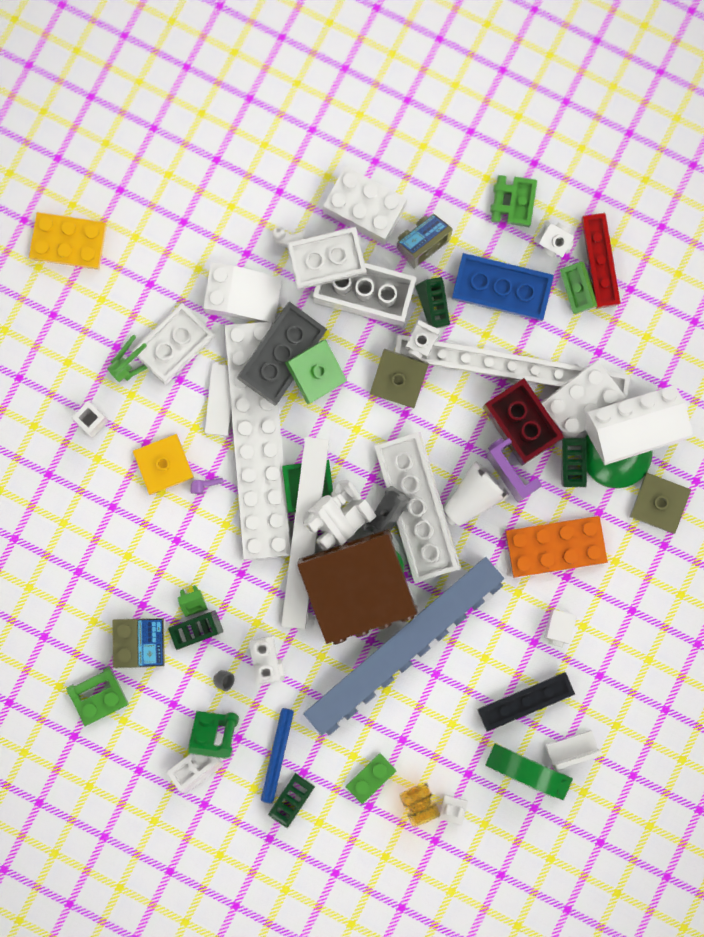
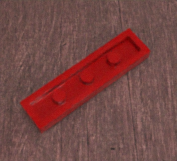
M606 213L582 216L581 220L593 293L597 302L596 309L619 306L621 302Z

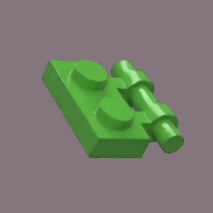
M498 175L497 183L494 184L493 188L495 193L494 203L491 204L490 208L492 213L491 222L500 223L501 215L505 214L508 215L507 224L530 227L537 180L514 176L513 185H507V177ZM504 194L511 195L510 206L503 205Z

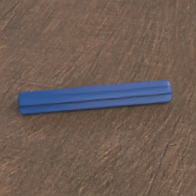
M282 708L261 796V801L271 804L274 802L294 711L291 709Z

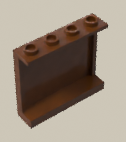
M390 529L298 560L297 566L326 644L332 642L334 645L346 641L347 637L353 635L361 637L368 634L369 630L375 628L379 630L386 629L393 622L399 620L407 622L414 619V615H417L418 607L413 601L392 542L393 537Z

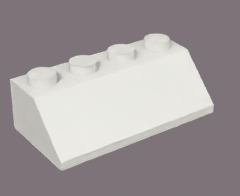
M675 385L587 412L585 430L604 465L687 440L693 436L685 401Z

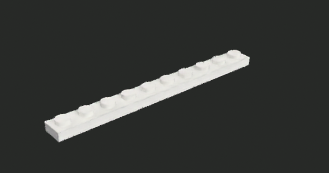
M398 334L395 352L412 357L408 354L409 351L405 349L411 336ZM417 339L419 344L426 343V339ZM439 341L435 342L427 360L421 358V361L427 362L432 366L517 381L525 378L529 383L557 388L562 387L587 368ZM607 371L627 397L631 375Z

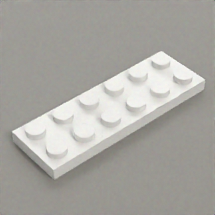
M421 432L374 446L386 487L393 486L410 498V501L397 520V525L414 583L460 570L461 567Z

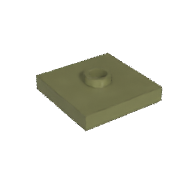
M384 349L370 394L415 408L429 363Z
M646 473L630 518L675 534L691 489Z

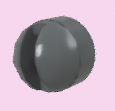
M221 670L214 675L213 682L217 688L228 691L233 686L235 678L232 673Z

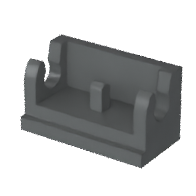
M393 486L387 488L383 499L374 512L377 517L371 522L366 523L363 530L377 533L390 529L391 532L410 498Z

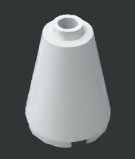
M476 461L472 464L445 506L446 520L452 526L455 524L462 526L506 499L509 493L505 488L502 490L499 487L500 482L483 465L479 466V463Z

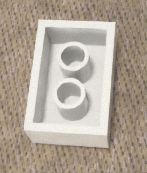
M345 166L323 205V213L350 228L356 227L358 232L385 246L407 206V198Z

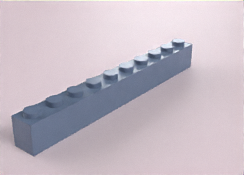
M484 557L303 713L304 716L321 736L325 733L330 736L340 727L337 723L342 718L350 719L358 711L355 708L362 701L367 704L376 696L374 691L378 687L382 686L384 689L395 680L392 675L398 670L403 673L413 664L410 660L417 654L419 657L423 656L431 649L428 644L434 639L439 642L449 633L447 628L453 623L456 626L467 618L464 613L471 607L474 611L485 602L483 597L490 592L493 595L502 588L501 582L505 578L489 559Z

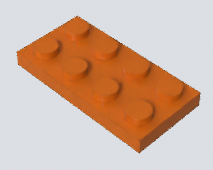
M600 516L505 531L513 578L608 563Z

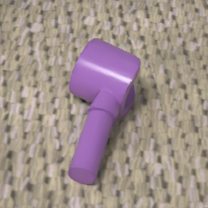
M223 478L208 481L194 480L191 483V493L203 494L204 486L222 484Z

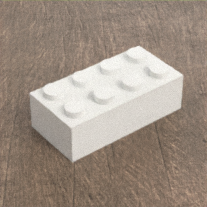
M365 263L367 271L365 275L315 287L313 303L404 327L417 277Z

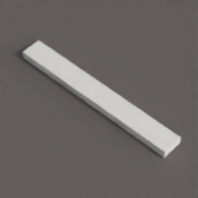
M305 437L282 627L306 629L309 596L297 563L300 558L315 554L318 530L315 533H310L303 523L310 516L308 510L312 506L314 507L323 495L329 440Z

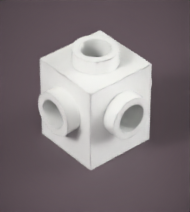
M545 220L534 241L542 245V251L553 258L556 254L563 257L565 253L568 254L572 249L574 236L568 233L570 228L559 222L555 226Z

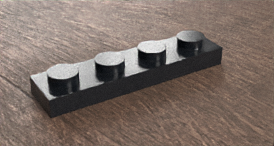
M563 672L477 710L486 732L571 697L575 695L567 673Z

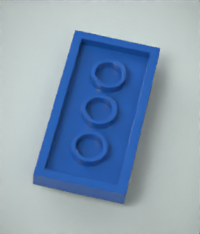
M463 253L452 300L543 321L554 275Z

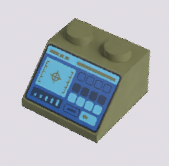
M432 214L430 217L425 215L416 223V228L411 232L409 230L404 231L397 238L399 241L396 248L413 269L451 239L453 229L435 214Z
M164 618L112 620L113 668L165 666Z

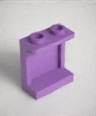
M500 438L490 445L486 457L515 500L520 502L539 489L542 484L538 478H535L527 485H524L501 452L512 441L510 438L505 441Z

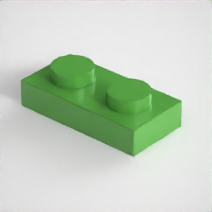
M577 262L560 269L573 314H579L597 307L584 262Z
M379 753L345 787L363 804L397 770Z

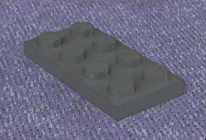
M289 301L249 358L237 379L274 406L277 405L294 380L285 362L317 344L327 329Z

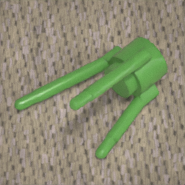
M135 335L130 337L117 356L110 361L112 364L107 368L118 382H121L124 378L128 381L134 375L148 369L145 365H142L130 372L132 366L129 364L147 347L145 343L137 348L128 358H122L136 339Z

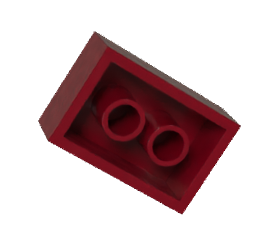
M525 378L485 403L482 407L504 441L508 438L512 441L509 448L521 466L564 438Z

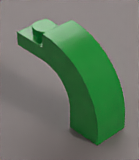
M496 743L485 766L509 778L563 801L573 778L539 764Z

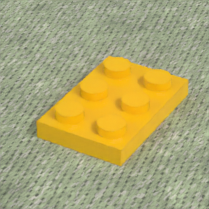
M37 212L29 258L31 260L99 270L107 224L106 222Z

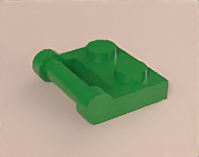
M196 711L188 754L224 759L230 758L233 751L231 744L234 729L238 725L239 716L233 712L224 715ZM218 726H224L222 744L219 746L215 745Z

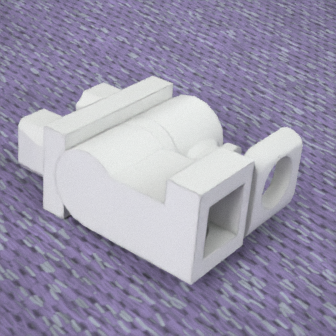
M341 480L334 485L331 496L326 495L322 497L314 507L312 506L308 510L310 516L304 521L303 525L310 533H315L321 529L323 534L316 540V543L322 550H329L335 545L342 546L347 539L354 535L355 531L366 522H371L377 516L367 501L361 499L349 480ZM347 500H352L342 510L340 509V506L344 505Z
M274 636L250 639L249 644L256 685L285 680L282 660L277 659Z

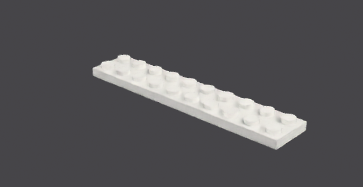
M272 322L224 326L243 560L290 556L291 553L287 500L282 470L284 464L279 404L274 406L237 379V376L271 328Z

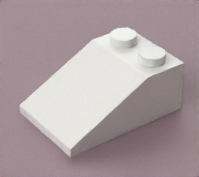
M211 262L204 311L206 314L257 322H272L273 324L277 315L282 278L237 266Z

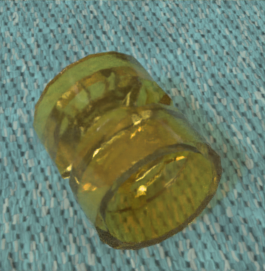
M427 782L399 794L404 808H409L407 815L412 827L427 823L441 815L436 802L430 800L432 793Z

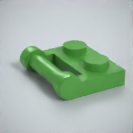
M110 666L104 668L102 673L76 686L72 684L66 687L67 693L73 701L84 726L129 705ZM107 680L110 683L111 687L83 701L81 700L79 694Z

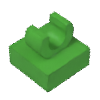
M196 585L192 586L194 592L186 594L184 589L180 591L181 596L177 597L185 617L208 610L201 590H198Z

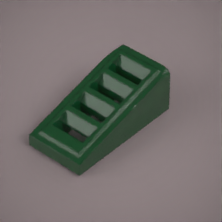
M442 277L427 279L417 284L415 287L427 323L435 328L449 326L450 320ZM435 316H440V320H435Z
M586 438L562 439L561 485L563 487H587ZM568 446H581V450H568ZM568 455H580V459H568ZM568 465H580V469H568ZM568 475H580V479H568Z
M216 610L168 628L176 650L223 633ZM206 618H207L208 621H209V624H210V627H211V629H212V632L210 631V628H209V625H208V623H207ZM199 621L202 626L204 635H201V632L199 630L197 622ZM188 625H191L192 631L195 636L194 639H192ZM182 628L186 642L182 641L178 629Z
M295 773L269 811L268 816L288 828L315 786ZM295 782L307 790L305 794L293 786ZM288 792H293L294 794L299 796L301 800L298 802L297 800L289 796ZM284 799L296 806L295 809L292 810L283 804L282 801ZM278 807L290 815L288 819L276 811Z

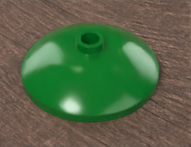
M588 434L585 436L587 473L600 485L616 489L626 488L640 481L649 470L652 462V451L604 465Z

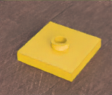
M177 434L133 451L149 495L194 478Z

